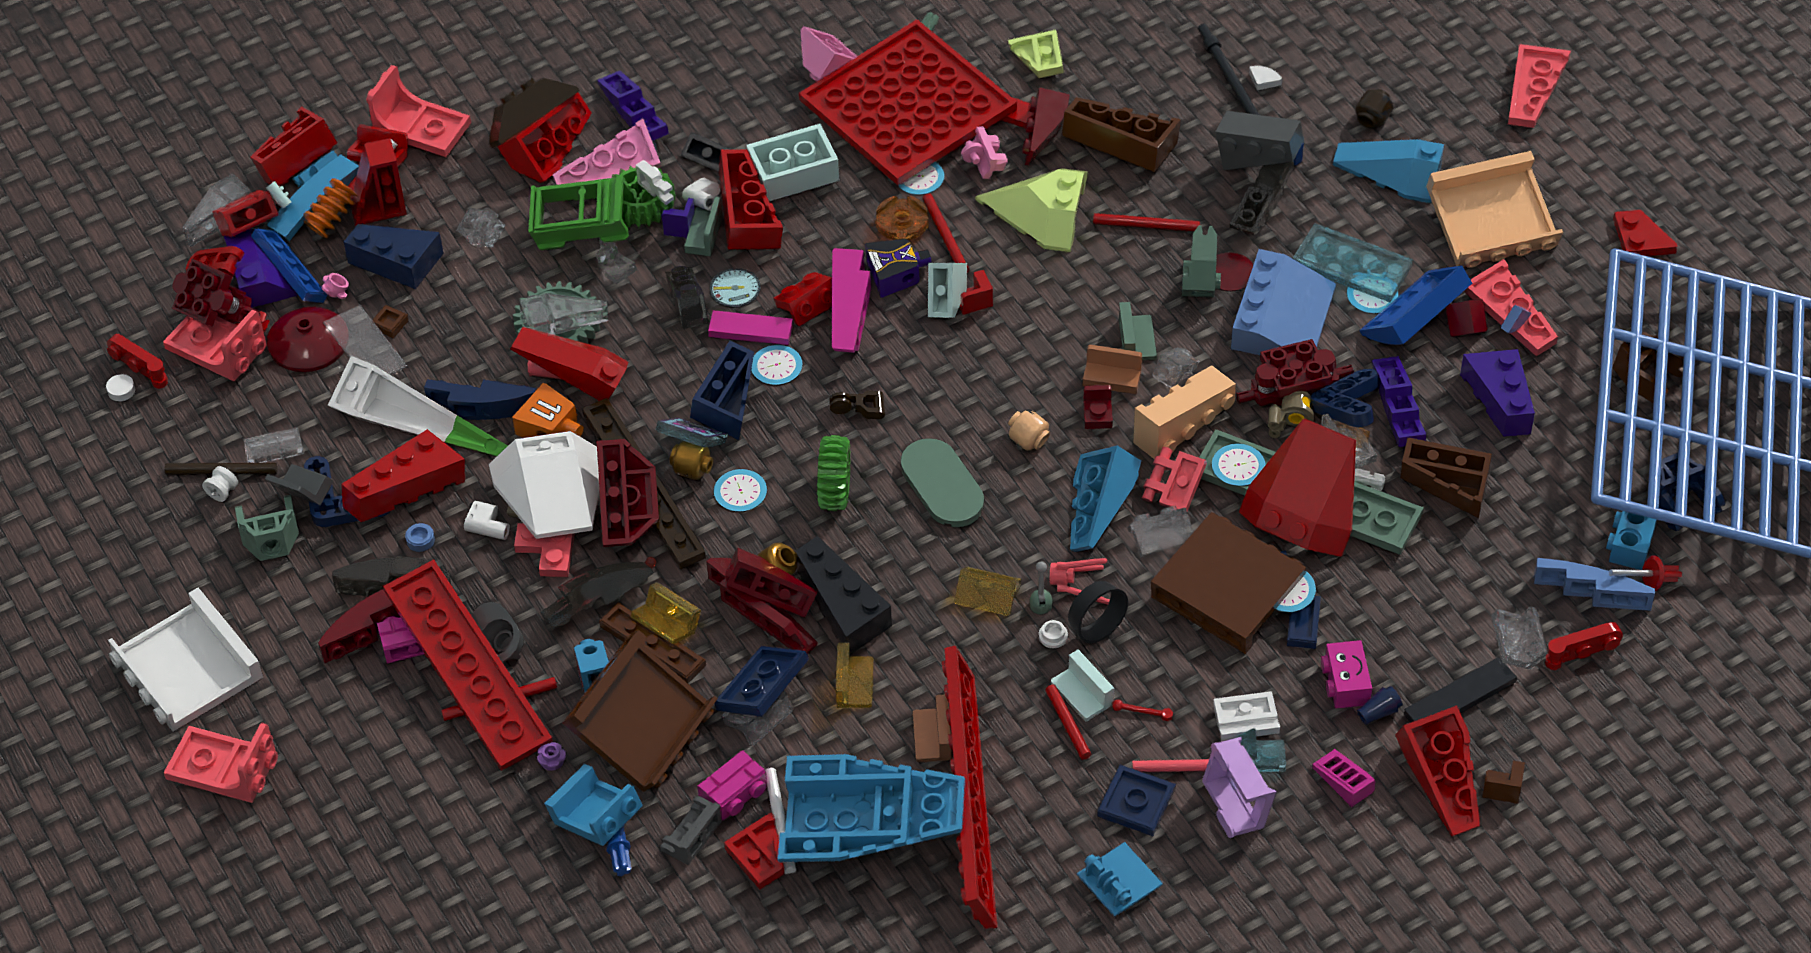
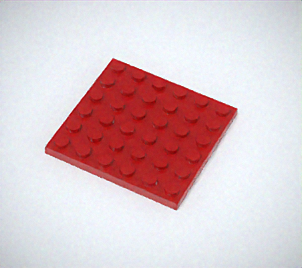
M918 19L799 93V100L897 185L902 184L976 136L975 130L977 127L987 129L1017 109V101Z

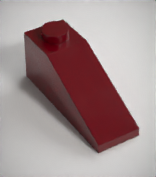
M738 547L726 570L727 586L802 617H806L817 595L816 590L779 567L770 564L766 559Z

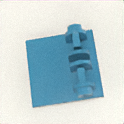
M1125 842L1101 858L1099 856L1095 857L1093 854L1089 855L1084 861L1086 868L1077 873V876L1114 917L1163 885Z

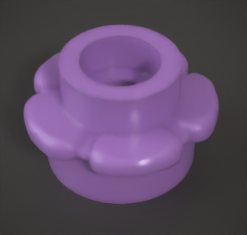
M555 742L544 744L537 751L539 754L537 761L546 770L559 769L566 758V751L562 749L560 744Z

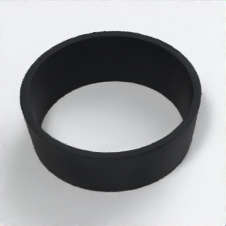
M1106 581L1094 582L1084 588L1073 601L1068 613L1069 625L1084 642H1099L1112 634L1122 622L1128 608V597L1124 591ZM1111 592V598L1104 613L1092 624L1081 627L1082 620L1090 606L1098 598Z

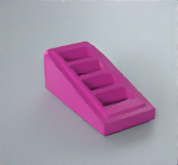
M1336 749L1312 764V768L1351 807L1374 792L1376 781L1366 771ZM1333 760L1336 762V764L1330 767L1329 769L1325 767ZM1339 768H1342L1343 771H1341L1337 775L1334 773ZM1349 775L1350 778H1348L1347 780L1344 781L1342 779L1345 776ZM1356 782L1357 785L1352 787L1351 784Z

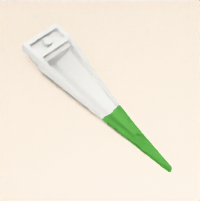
M353 356L350 357L328 404L331 408L356 419L419 435L428 429L445 443L493 456H498L508 447V445L375 365Z

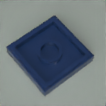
M1119 765L1097 811V817L1154 836L1175 792L1176 784Z

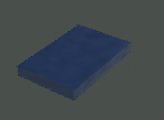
M761 646L720 694L714 703L717 711L762 717L809 660L806 651Z

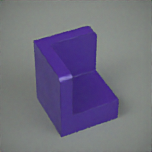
M688 198L684 210L671 208L663 210L664 235L687 238L695 214L694 199Z

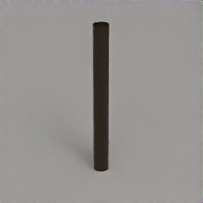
M165 463L164 467L165 474H212V471L217 466L224 467L233 474H277L278 470L277 463Z

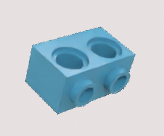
M1617 511L1612 527L1616 528L1617 531L1616 534L1610 533L1606 546L1607 550H1611L1609 562L1642 570L1657 520L1624 511Z

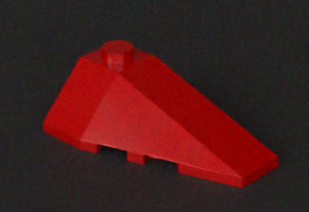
M526 327L521 328L510 348L515 353L599 401L605 398L609 400L629 363L605 348Z
M1454 706L1404 725L1395 734L1407 763L1451 837L1479 827L1477 795L1472 775L1474 770L1473 760L1470 758L1469 749L1470 734L1458 707Z

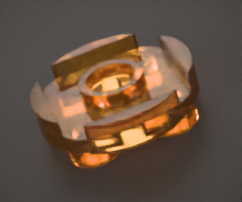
M892 196L885 199L877 207L876 228L884 237L890 240H913L921 236L929 226L926 205L913 196H907V199H898V196ZM897 217H900V218L907 217V219H906V220H897Z

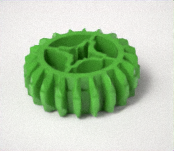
M630 165L626 171L620 169L619 175H623L630 187V193H623L622 220L626 222L628 227L632 224H636L638 228L641 224H647L650 227L652 221L660 223L663 210L673 209V203H675L676 198L674 184L668 177V174H663L660 168L658 170L662 174V180L668 182L673 187V190L669 193L674 196V200L667 205L661 202L658 196L653 197L638 183L636 168ZM612 174V178H616L618 174Z
M831 435L824 436L821 439L817 475L818 505L821 509L837 511L845 510L847 507L851 471L850 441L847 437Z

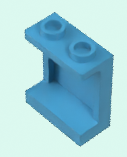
M586 764L544 803L555 825L601 846L643 806L634 786L627 784L621 790L598 779L593 767Z

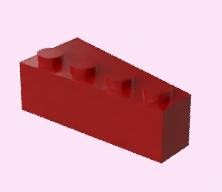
M721 150L719 177L728 249H781L783 226L775 215L776 211L773 204L769 202L766 196L767 191L764 185L759 181L758 172L748 150Z
M427 429L341 484L343 508L360 522L394 510V505L415 502L418 500V496L432 491L435 494L443 491L444 486L451 483L456 485L464 483L465 459Z

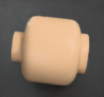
M1027 409L1022 413L1017 411L1008 422V425L1011 426L1009 430L1010 439L1027 451L1034 448L1039 450L1050 436L1048 431L1049 423L1033 410Z

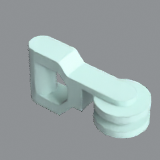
M274 181L266 187L275 205H280L283 209L291 203L287 197L289 193L282 191L284 189L283 186L279 187Z

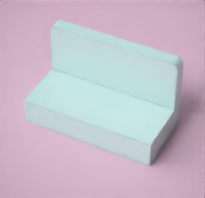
M1079 650L1069 655V669L1051 679V685H1056L1060 695L1084 721H1088L1108 709L1114 701V687Z

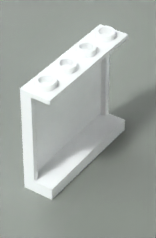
M199 588L188 593L191 601L189 606L121 646H118L112 638L108 640L112 650L109 653V657L115 667H122L124 669L123 674L130 686L136 685L139 688L138 693L142 701L147 706L151 704L155 708L153 712L157 720L162 725L166 723L173 732L263 678L257 658Z

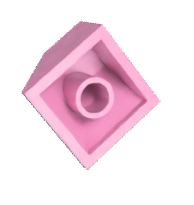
M804 26L800 30L803 66L811 72L810 77L815 81H819L857 57L831 34Z

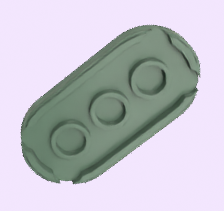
M921 439L911 443L903 451L901 456L902 474L935 521L943 525L945 523L952 524V527H963L975 522L979 518L984 506L983 492L950 445L938 439Z

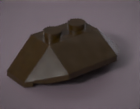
M531 78L520 85L522 90L516 94L513 91L500 98L502 103L494 108L489 138L490 147L499 146L579 92L578 87L547 78H541L536 81Z

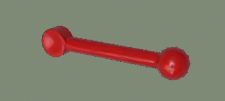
M1115 700L1112 703V708L1115 711L1124 709L1161 716L1164 721H1170L1173 718V711L1169 708L1161 711L1124 704L1121 700Z

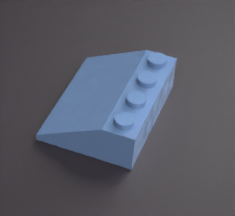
M1259 249L1232 328L1231 349L1260 355L1261 351L1313 339L1317 347L1336 283L1285 254Z

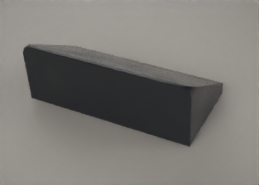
M691 132L680 156L719 172L721 150L733 149Z

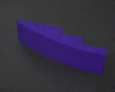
M617 71L597 80L598 85L611 104L631 128L643 118L652 141L669 134L667 124L656 116L654 106L643 98L641 88L625 74Z
M1399 356L1372 360V368L1377 371L1380 397L1398 446H1406L1407 438L1426 441V432L1419 420V408L1412 395V384Z

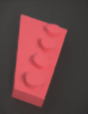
M1519 44L1508 125L1535 127L1570 59L1571 51Z
M1503 259L1472 278V284L1463 292L1472 300L1483 299L1484 310L1500 325L1503 324L1515 305L1531 312L1532 314L1527 321L1511 334L1535 356H1538L1556 345L1558 336L1543 314L1535 309L1533 306L1534 301L1529 294L1526 295L1520 287V281L1516 275L1510 273L1508 270L1509 265Z

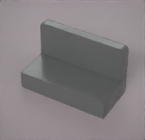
M291 464L284 479L269 474L265 478V480L283 492L321 505L333 483V480L325 475Z

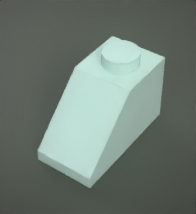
M928 263V317L955 318L961 304V294L967 291V263Z

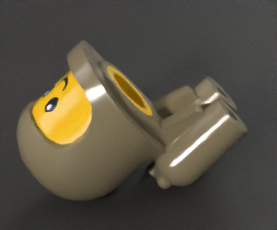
M1297 391L1283 396L1281 408L1276 404L1270 407L1268 415L1270 437H1280L1281 431L1284 430L1286 424L1297 427L1304 418L1312 422L1314 421V412L1311 409V396L1308 392Z

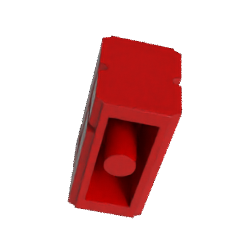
M257 190L225 205V207L212 211L220 233L223 236L230 237L278 216L269 191Z

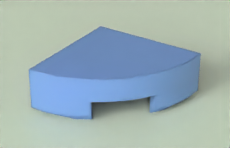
M1513 306L1501 325V329L1507 333L1515 332L1527 321L1532 313L1523 307Z

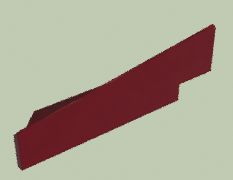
M709 558L706 561L708 579L720 586L721 600L792 650L806 651L809 654L818 645V642L783 608L727 586L726 570L732 560L731 558Z

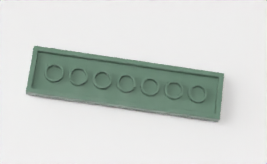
M1215 429L1199 458L1207 462L1201 479L1245 495L1249 485H1230L1215 475L1212 469V459L1215 453L1222 447L1230 444H1245L1258 450L1262 454L1266 465L1276 452ZM1354 481L1353 525L1350 536L1401 555L1423 515L1424 507Z

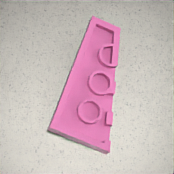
M642 118L629 130H623L605 145L597 146L593 149L592 153L584 158H578L554 173L553 178L556 185L612 178V174L619 175L620 169L628 170L630 165L636 168V164L642 160L656 168L661 167V162Z

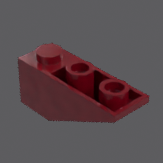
M1040 87L1036 97H1031L1028 111L1032 112V116L1028 117L1025 132L1029 133V137L1025 138L1022 153L1026 154L1025 165H1029L1061 130L1064 111L1068 107L1070 94Z

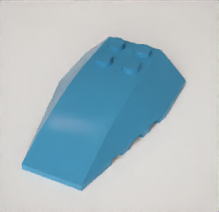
M847 754L787 756L785 784L789 795L785 833H780L778 862L840 861L962 832L965 791L964 776L927 769L925 772L915 771L911 769V766L899 765V767L884 765L883 761L870 759V762L857 760V756Z

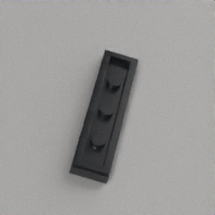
M1497 657L1405 708L1403 715L1412 723L1457 706L1460 713L1515 684L1517 676L1500 657Z

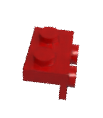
M360 124L357 127V140L347 150V159L360 164L364 144L391 138L397 144L394 153L397 166H399L407 157L408 134L406 132Z
M817 272L805 275L803 281L796 285L785 287L782 289L781 294L773 298L777 308L789 311L795 324L801 326L832 307V277Z

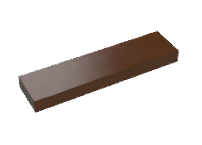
M617 603L599 620L601 628L622 642L635 631L639 630L647 637L642 645L686 683H689L706 666L704 658L620 603Z

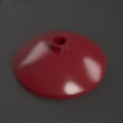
M303 307L286 313L273 324L267 336L268 351L272 359L281 367L295 372L317 371L333 364L343 355L349 342V333L344 320L335 312L321 307Z

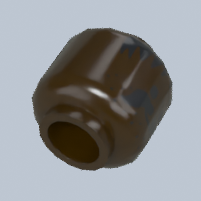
M1381 89L1368 90L1356 105L1355 113L1357 120L1367 128L1381 127L1392 113L1394 105L1386 91Z

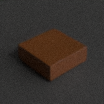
M385 305L370 322L371 329L394 339L409 321L408 314Z

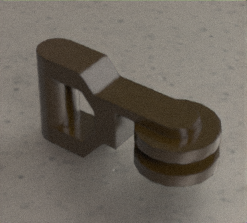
M866 390L863 394L837 392L829 398L830 410L835 414L848 413L852 408L851 403H855V412H860L866 419H882L885 417L884 394L881 391ZM873 402L874 408H868L864 403Z

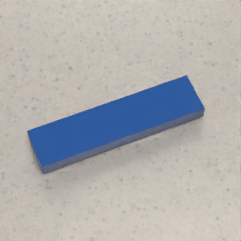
M255 229L251 237L303 301L324 303L328 296L327 293L322 290L318 282L280 235L274 230Z

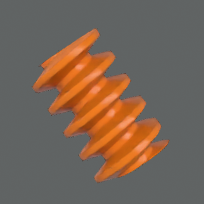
M334 178L329 181L332 188L325 187L323 189L326 196L318 195L316 199L319 204L312 203L310 205L312 212L305 211L303 214L306 221L303 220L304 223L326 239L328 235L324 229L334 230L335 227L331 220L340 222L341 218L337 213L347 214L348 211L344 204L353 206L354 202L350 198L351 195L358 197L347 185Z

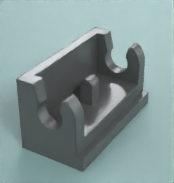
M700 796L694 797L692 800L694 803L690 811L671 836L665 835L662 839L663 844L660 846L662 852L687 865L692 862L722 822L720 805Z

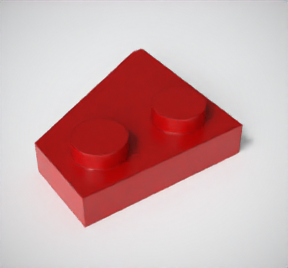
M1641 209L1614 212L1613 221L1624 251L1644 256L1676 254L1677 243Z
M772 813L764 816L724 842V849L759 889H762L784 874L783 862H778L779 839Z

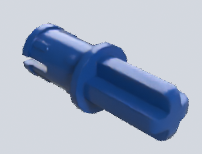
M625 825L608 840L606 847L608 854L611 855L613 871L618 876L631 872L629 858L631 846L629 841L626 840Z

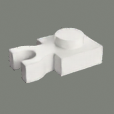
M645 160L636 164L638 183L653 197L658 196L665 205L674 200V196L669 193L673 190V187L668 182L662 180V174L658 168L652 167Z

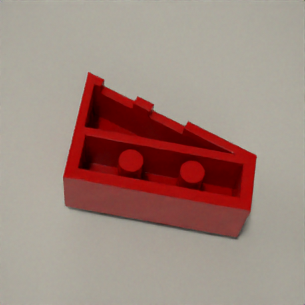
M391 138L364 144L353 188L358 197L352 195L351 199L354 205H350L355 226L357 224H367L407 215Z

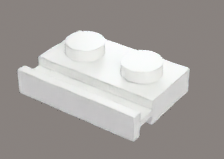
M1272 691L1216 698L1213 700L1221 741L1238 737L1249 738L1280 733V724H1278Z

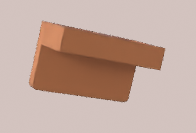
M1088 345L1083 386L1110 385L1112 391L1137 394L1142 374V353Z
M936 695V709L913 711L917 762L952 759V751L948 742V734L951 733L946 717V709L949 708L945 695Z

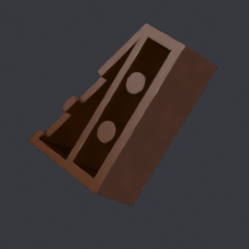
M1407 438L1400 478L1479 518L1492 454Z

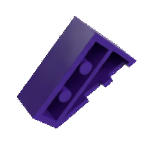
M1518 349L1463 354L1460 376L1470 384L1476 399H1480L1487 408L1486 413L1503 437L1531 434L1535 412Z

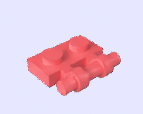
M1162 447L1159 456H1156L1153 465L1155 467L1150 479H1146L1143 486L1145 491L1142 499L1152 502L1155 494L1160 493L1162 494L1159 500L1161 506L1187 514L1207 462L1202 458L1179 451L1176 461L1170 460L1173 450ZM1165 470H1169L1171 473L1167 483H1161L1160 481Z

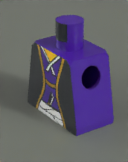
M907 239L865 243L866 263L880 298L918 284L919 268L932 263L928 249L913 252L911 244Z

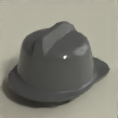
M494 602L483 603L477 607L471 616L500 660L505 662L512 659H520L524 637L522 631L518 628L507 610Z

